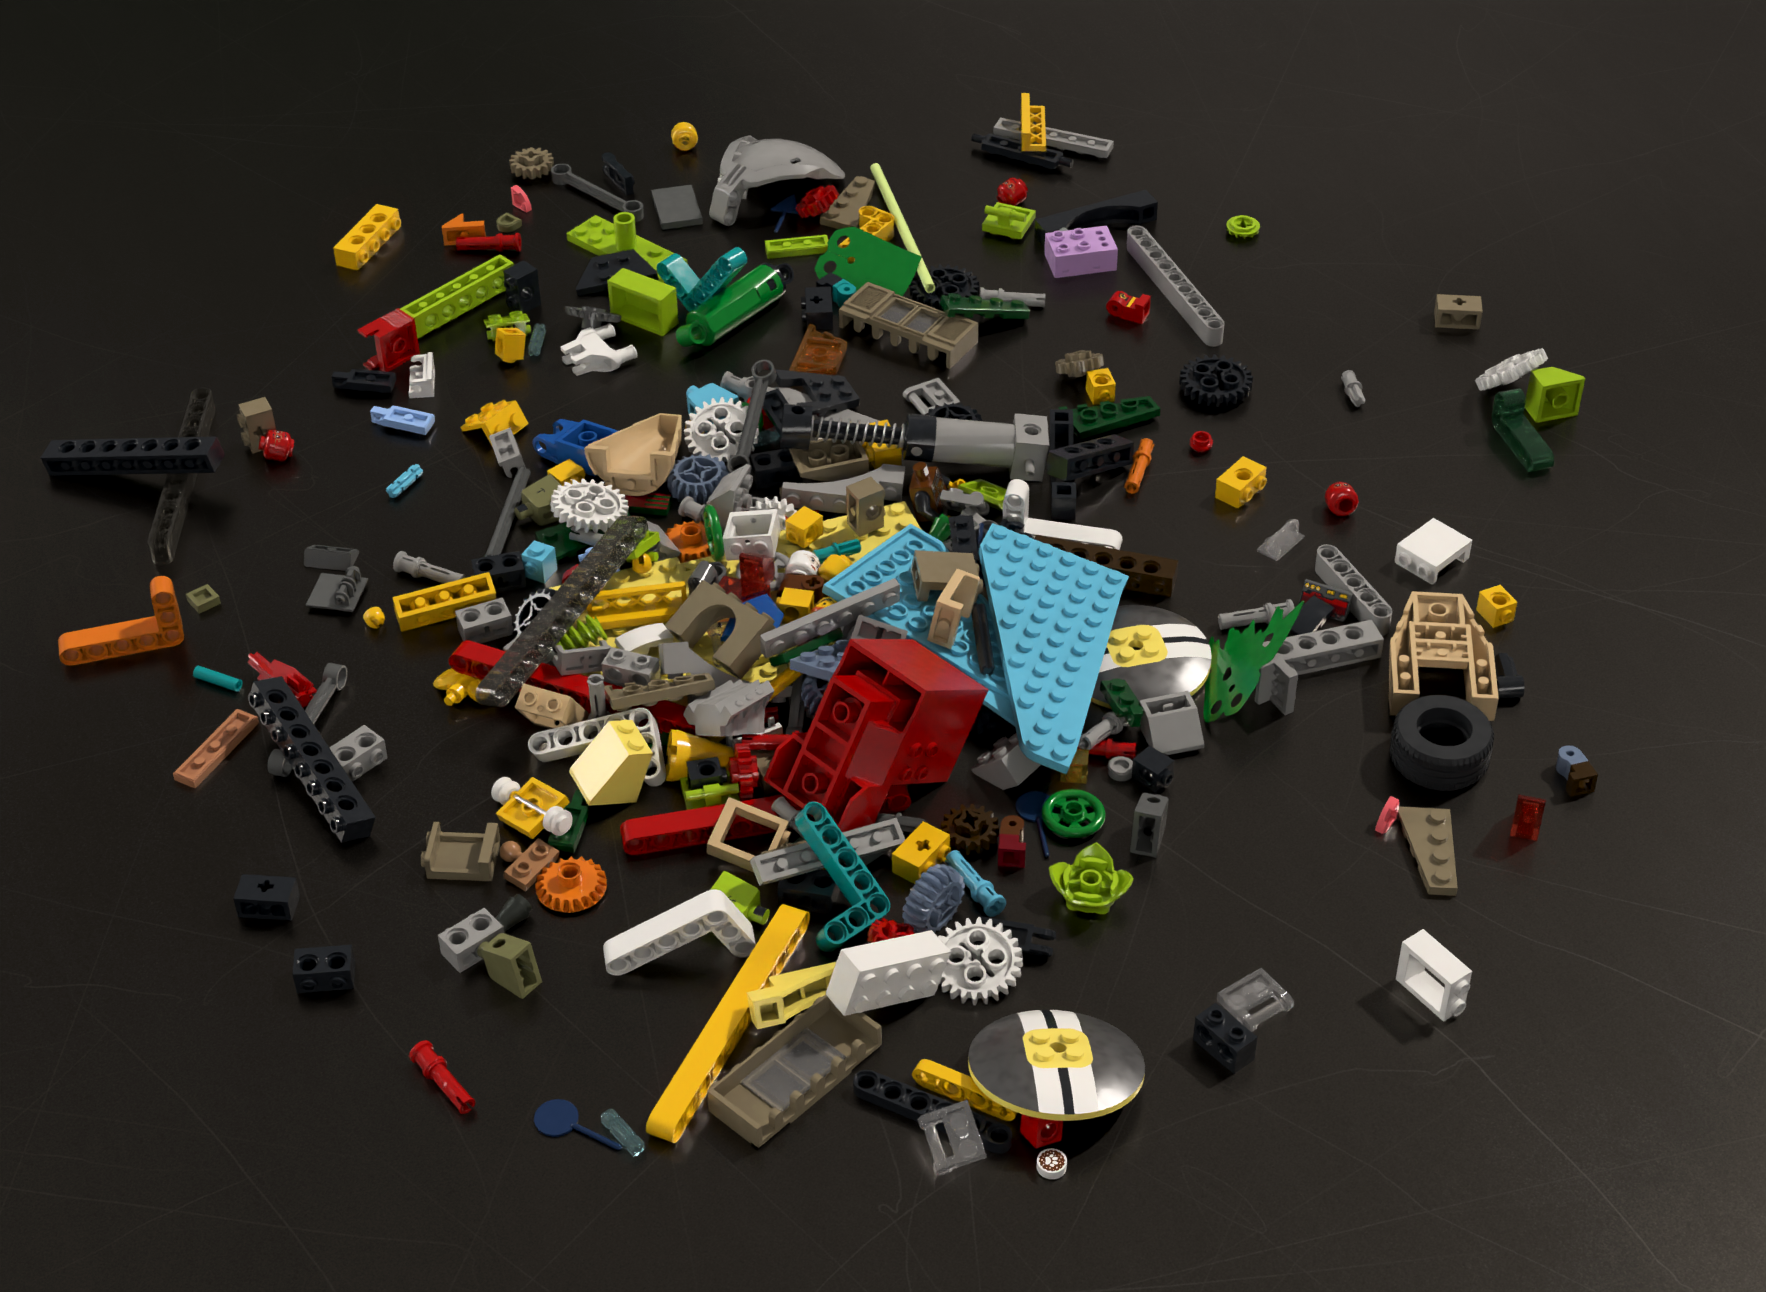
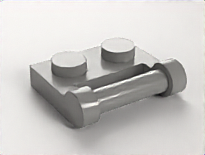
M939 378L911 386L903 392V397L908 402H912L921 415L928 413V410L931 408L934 409L935 405L943 406L944 403L947 405L952 403L960 404L956 396ZM923 395L932 407L928 408L918 396Z
M950 488L949 491L942 490L940 500L947 510L962 512V510L969 507L980 516H986L990 512L989 504L984 502V496L978 491L972 492L970 495L963 494L964 491L957 488Z

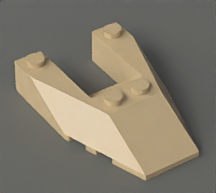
M1412 591L1403 610L1401 620L1398 622L1396 631L1390 640V715H1397L1405 705L1419 698L1418 667L1463 669L1466 701L1481 710L1489 721H1494L1499 698L1493 645L1486 640L1484 636L1485 631L1481 625L1476 623L1474 619L1475 614L1463 594Z

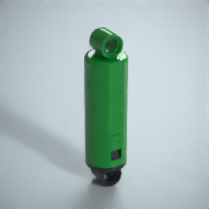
M762 263L690 311L686 317V325H682L677 329L676 339L678 343L683 347L697 344L704 346L712 345L782 297L786 292V284L793 281L794 271L792 267L787 263L777 265Z

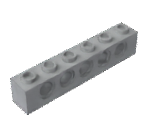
M1367 620L1286 637L1274 658L1280 656L1290 667L1296 670L1298 675L1381 658L1384 638L1373 621ZM1270 641L1263 642L1262 645L1266 647Z

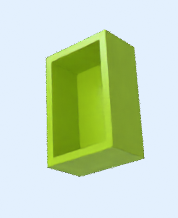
M622 268L607 280L610 313L622 315V321L661 336H665L679 324L676 287Z

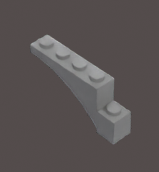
M882 464L881 467L863 475L833 482H783L781 500L785 498L787 505L792 503L794 508L801 509L805 506L811 510L847 514L846 486L872 477L878 484L883 486L885 490L884 500L901 502L905 466Z
M688 642L658 644L660 675H668V680L683 676L684 673L686 675L709 673L714 679L715 688L729 680H732L733 683L740 680L706 662L689 648ZM741 680L743 683H752L749 681ZM788 686L771 700V703L786 702V697H791L792 686ZM687 695L688 704L701 696Z

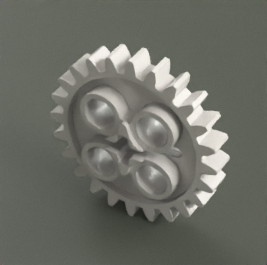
M1543 348L1535 351L1532 350L1522 355L1516 354L1486 370L1485 374L1476 378L1475 382L1480 391L1488 388L1491 389L1501 384L1507 385L1522 378L1525 374L1530 373L1531 370H1536L1539 365L1547 361L1548 357Z
M721 397L719 403H716L715 399L712 398L710 405L704 401L703 409L696 406L697 414H689L691 421H685V442L688 445L689 452H693L694 456H698L700 453L702 456L710 454L711 458L718 457L719 461L728 462L737 453L742 432L737 434L734 432L743 430L748 405L742 408L741 401L734 404L733 398H730L727 403L723 397ZM722 416H725V417H726V418L721 419V420L718 419L719 417H722ZM757 428V431H756V435H755V439H754V443H753V444H757V443H758V440H757V436L759 435V430H758V428ZM704 431H710L707 434H701ZM719 445H725L723 448H717Z
M582 479L581 483L572 480V484L564 482V486L558 485L557 490L553 491L550 504L551 512H554V517H559L560 523L567 522L566 527L574 525L576 531L584 528L585 533L589 529H592L595 533H598V529H601L606 533L607 528L615 530L616 526L621 527L622 522L626 521L629 506L628 500H625V495L619 494V489L612 490V485L603 486V481L596 484L594 479L590 483Z
M980 917L977 918L976 924H972L969 918H966L965 926L955 922L956 930L954 931L948 927L945 928L947 937L939 935L938 938L951 953L939 984L942 983V992L951 990V999L961 995L962 1004L968 998H972L973 1005L977 1004L978 998H982L985 1005L988 1004L989 996L998 1001V992L1000 991L1008 995L1007 985L1016 986V979L1014 977H1021L1020 967H1023V959L1020 958L1022 956V949L1018 947V939L1012 938L1011 930L1003 932L1002 923L993 927L992 919H989L986 924H982ZM975 941H983V942H984V943L981 944V945H973V944H972V943L975 942ZM954 958L963 959L961 962L954 963L951 961ZM995 959H1000L1003 961L999 964L991 963V961ZM975 976L982 978L975 982L970 980V978Z

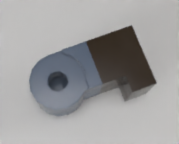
M1574 746L1561 747L1558 753L1556 771L1566 778V791L1569 796L1573 797L1595 792L1598 774L1585 755Z

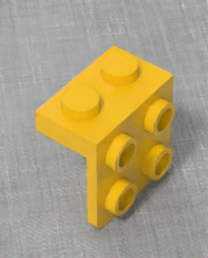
M502 400L494 405L492 402L480 408L481 412L479 414L467 417L465 419L466 423L460 428L462 431L482 428L491 444L490 435L511 428L514 435L529 423L516 400L509 402Z

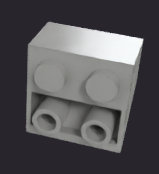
M745 464L724 476L706 505L710 504L715 507L720 525L723 528H726L730 512L744 511L751 504L752 495L749 494V489L753 482V476L750 475L751 465Z
M1189 691L1139 700L1144 710L1140 729L1148 745L1164 755L1204 748L1198 709Z
M1015 733L1009 739L1005 736L997 740L993 744L994 749L977 758L978 763L971 770L975 775L1005 790L1021 784L1041 764L1030 760L1023 754L1019 746L1017 733Z

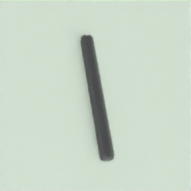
M521 466L516 472L485 557L499 555L502 552L515 517L514 508L519 506L522 498L521 492L525 489L531 474L530 470L524 466Z

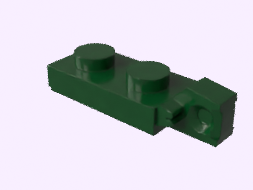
M1115 678L1101 681L1100 691L1116 717H1125L1130 727H1141L1140 722L1144 710L1126 680Z
M580 790L575 791L571 803L563 809L569 811L572 815L570 829L561 836H556L551 832L548 839V845L562 852L575 853L589 816L590 806L587 805Z

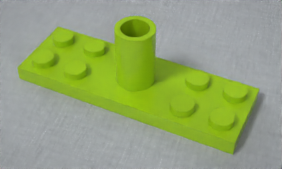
M629 212L616 214L613 218L614 224L595 215L566 233L567 241L598 256L634 249L656 271L658 263L674 254L636 235L635 217ZM658 274L659 280L657 281L664 283V280Z

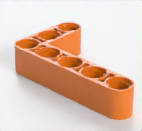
M157 576L150 582L151 600L155 616L62 634L58 639L60 661L69 666L179 645L184 640V632L171 579L166 576Z

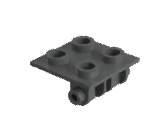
M357 566L347 568L346 576L321 573L306 603V607L353 612L368 578L361 577Z

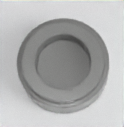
M1123 756L1112 758L1108 763V775L1116 781L1131 779L1133 761Z

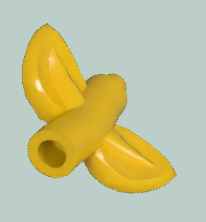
M452 668L444 671L433 682L435 688L447 690L444 702L448 706L460 703L467 695L483 705L495 706L496 690L493 683L458 673Z

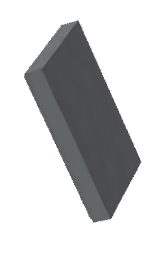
M692 185L651 190V196L662 230L703 224V218Z

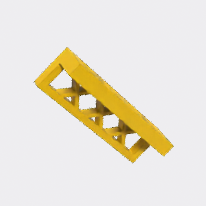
M1021 93L1022 151L1046 152L1045 106H1030L1029 93Z
M685 581L585 593L587 613L593 619L596 616L603 630L666 623L687 599ZM681 590V597L670 598L667 596L671 591ZM646 594L656 596L653 600L649 601L642 599ZM620 597H629L631 599L628 603L623 604L617 601ZM602 599L606 602L603 606L592 607L591 601Z

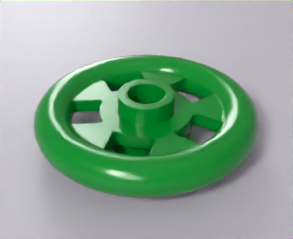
M709 504L705 506L703 511L706 539L713 560L721 562L724 558L722 528L715 507Z
M1066 789L1052 794L1044 802L1041 811L1045 825L1057 835L1067 838H1083L1094 834L1102 827L1106 817L1102 802L1093 794L1079 789ZM1091 806L1094 812L1087 813L1085 807ZM1053 808H1061L1060 814L1052 813ZM1085 820H1087L1090 823L1083 827L1080 825ZM1064 821L1065 823L1070 824V826L1067 827L1061 825L1060 822Z

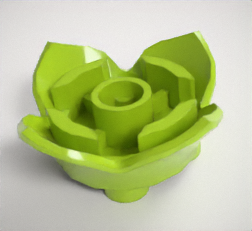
M1097 842L1082 849L1076 855L1072 865L1058 862L1049 867V875L1053 885L1066 900V907L1073 911L1106 914L1115 900L1124 895L1133 882V877L1129 872L1122 869L1114 870L1113 859L1110 854Z

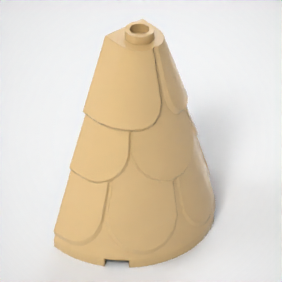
M659 413L637 422L633 426L588 444L584 450L594 475H599L605 482V486L612 485V490L619 489L620 494L642 496L657 490L667 480L674 467L675 458L681 443L682 415Z

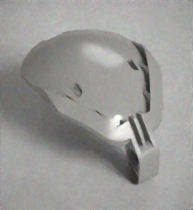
M748 135L731 142L723 155L719 170L720 174L724 177L714 189L709 215L711 219L726 226H731L736 221L745 190L751 187H758L779 180L804 179L806 177L814 179H844L845 173L826 155L805 144L784 139L757 140Z

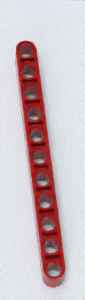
M470 640L463 641L449 657V665L458 673L521 692L523 684L567 695L572 697L588 713H591L587 683L588 676L581 674L561 676L555 666ZM604 682V686L612 685L613 690L624 688L611 683ZM606 699V708L610 714L619 713L620 711L612 709ZM666 700L658 701L653 706H643L642 704L632 706V709H647L656 719L659 733H669L671 729H677L695 735V725H689L683 715L687 708L686 706ZM648 719L641 720L638 727L645 726L648 723Z
M906 784L891 785L879 813L900 812L910 806L911 799ZM783 794L740 801L777 817L780 816L771 810V806L779 797H784L797 811L802 810L801 807ZM725 804L626 820L620 826L623 849L627 854L639 855L706 844ZM807 814L808 819L815 822V818ZM736 815L725 840L777 831Z

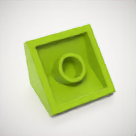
M982 479L958 485V489L964 491L963 494L970 495L975 491L980 492L984 496V502H987L990 507L1003 512V500L1007 489Z

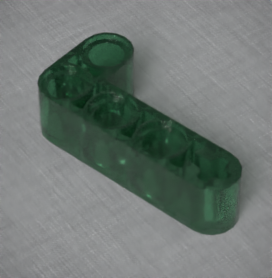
M1517 388L1497 392L1492 411V423L1495 430L1528 472L1552 468L1554 465L1552 450L1524 416L1526 400L1522 389Z

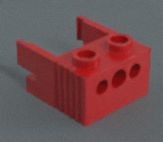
M399 308L357 330L365 338L369 335H374L377 355L363 363V366L369 370H375L379 367L380 371L389 372L409 361L412 356L420 355L415 319Z

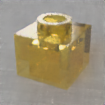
M1077 749L1067 774L1061 773L1060 782L1087 784L1089 750Z

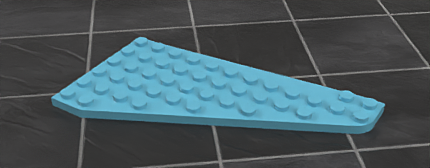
M992 523L980 544L978 554L1019 746L1023 754L1030 760L1067 774L1077 751L1120 597L1129 576L1076 556L1073 553L1055 548L1050 544L1032 539L1027 535L1019 534L1004 526Z
M909 524L823 585L822 593L839 602L895 578L900 584V602L865 617L908 631L906 639L915 640L989 689L982 704L1015 726L989 602L982 594H978L976 603H983L986 607L995 665L992 675H983L980 672L972 614L969 618L961 616L955 642L951 649L927 641L936 601L943 590H930L927 602L917 601L910 569L915 550L949 552L942 541Z

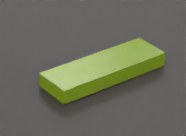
M827 235L767 240L765 241L767 259L825 253L828 249Z

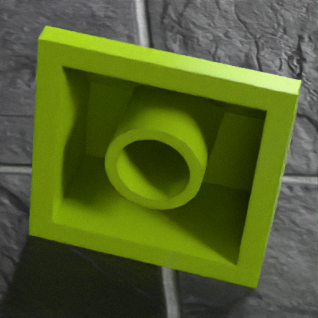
M1555 367L1531 370L1524 407L1536 423L1576 416L1579 412L1585 378L1584 376Z

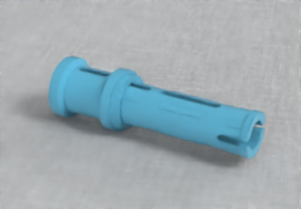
M953 850L946 856L947 860H945L946 864L964 877L963 882L970 889L972 899L983 906L985 914L993 917L1001 913L1006 906V899L994 891L993 884L988 880H983L959 851Z

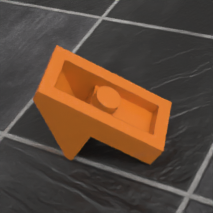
M463 214L453 218L442 225L444 246L456 245L457 237H486L484 221L464 222Z

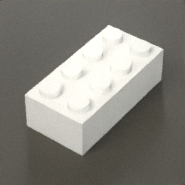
M932 930L841 949L825 994L844 1016L933 996L938 989L951 951Z

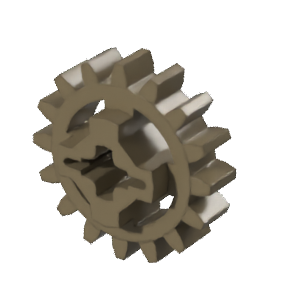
M530 147L527 150L522 149V152L516 151V155H511L509 160L511 172L516 173V177L522 175L523 179L527 177L534 179L536 176L541 178L542 174L548 175V171H551V168L554 166L552 153H548V150L541 151V148L535 150V148Z
M1091 350L1065 354V359L1055 362L1056 372L1068 374V377H1082L1086 375L1087 371L1104 366L1103 354L1091 353Z

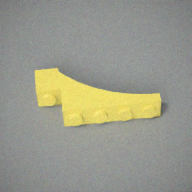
M836 962L768 977L770 987L746 992L751 1020L756 1028L762 1029L786 1023L787 1019L811 1007L816 999L825 995Z

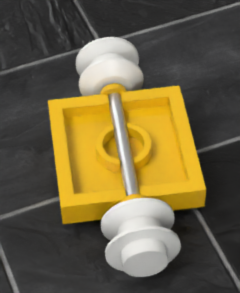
M502 777L494 783L491 791L492 798L503 805L496 812L500 821L531 839H534L544 828L556 836L564 835L570 829L572 815L569 811L563 810L570 803L566 795L534 777L522 788H520L517 782L512 781L508 777Z

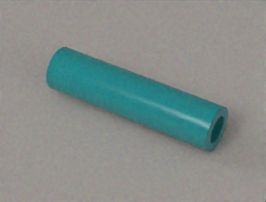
M199 665L193 671L195 678L236 692L242 688L243 683L240 679Z

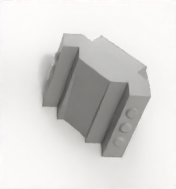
M741 679L735 683L729 680L715 688V690L689 703L683 715L689 725H695L696 736L721 737L764 733L765 708L774 693V689L768 680L760 684L759 680L753 683H743Z

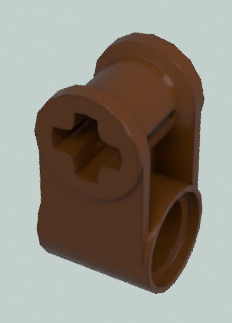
M788 573L784 575L776 597L782 596L784 587L814 591L815 606L820 599L826 597L822 593L824 579L819 575Z

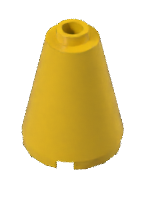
M671 729L666 756H668L666 781H680V778L687 777V761L718 757L720 767H725L726 770H729V757H734L733 747L677 729Z

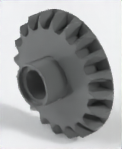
M565 306V313L567 315L582 318L581 328L584 329L589 327L593 329L599 328L602 321L617 323L621 321L622 315L605 312L606 309L582 306V308Z

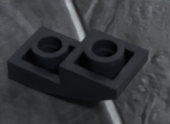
M1313 595L1302 606L1290 633L1300 635L1315 632L1318 627L1321 628L1335 608Z

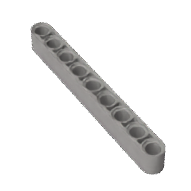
M1130 227L1127 232V251L1200 339L1208 346L1215 347L1221 345L1224 334L1223 319L1144 227Z

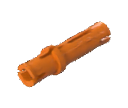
M1142 439L1138 450L1133 455V464L1124 485L1128 493L1134 494L1138 492L1145 469L1151 462V452L1154 448L1151 439Z

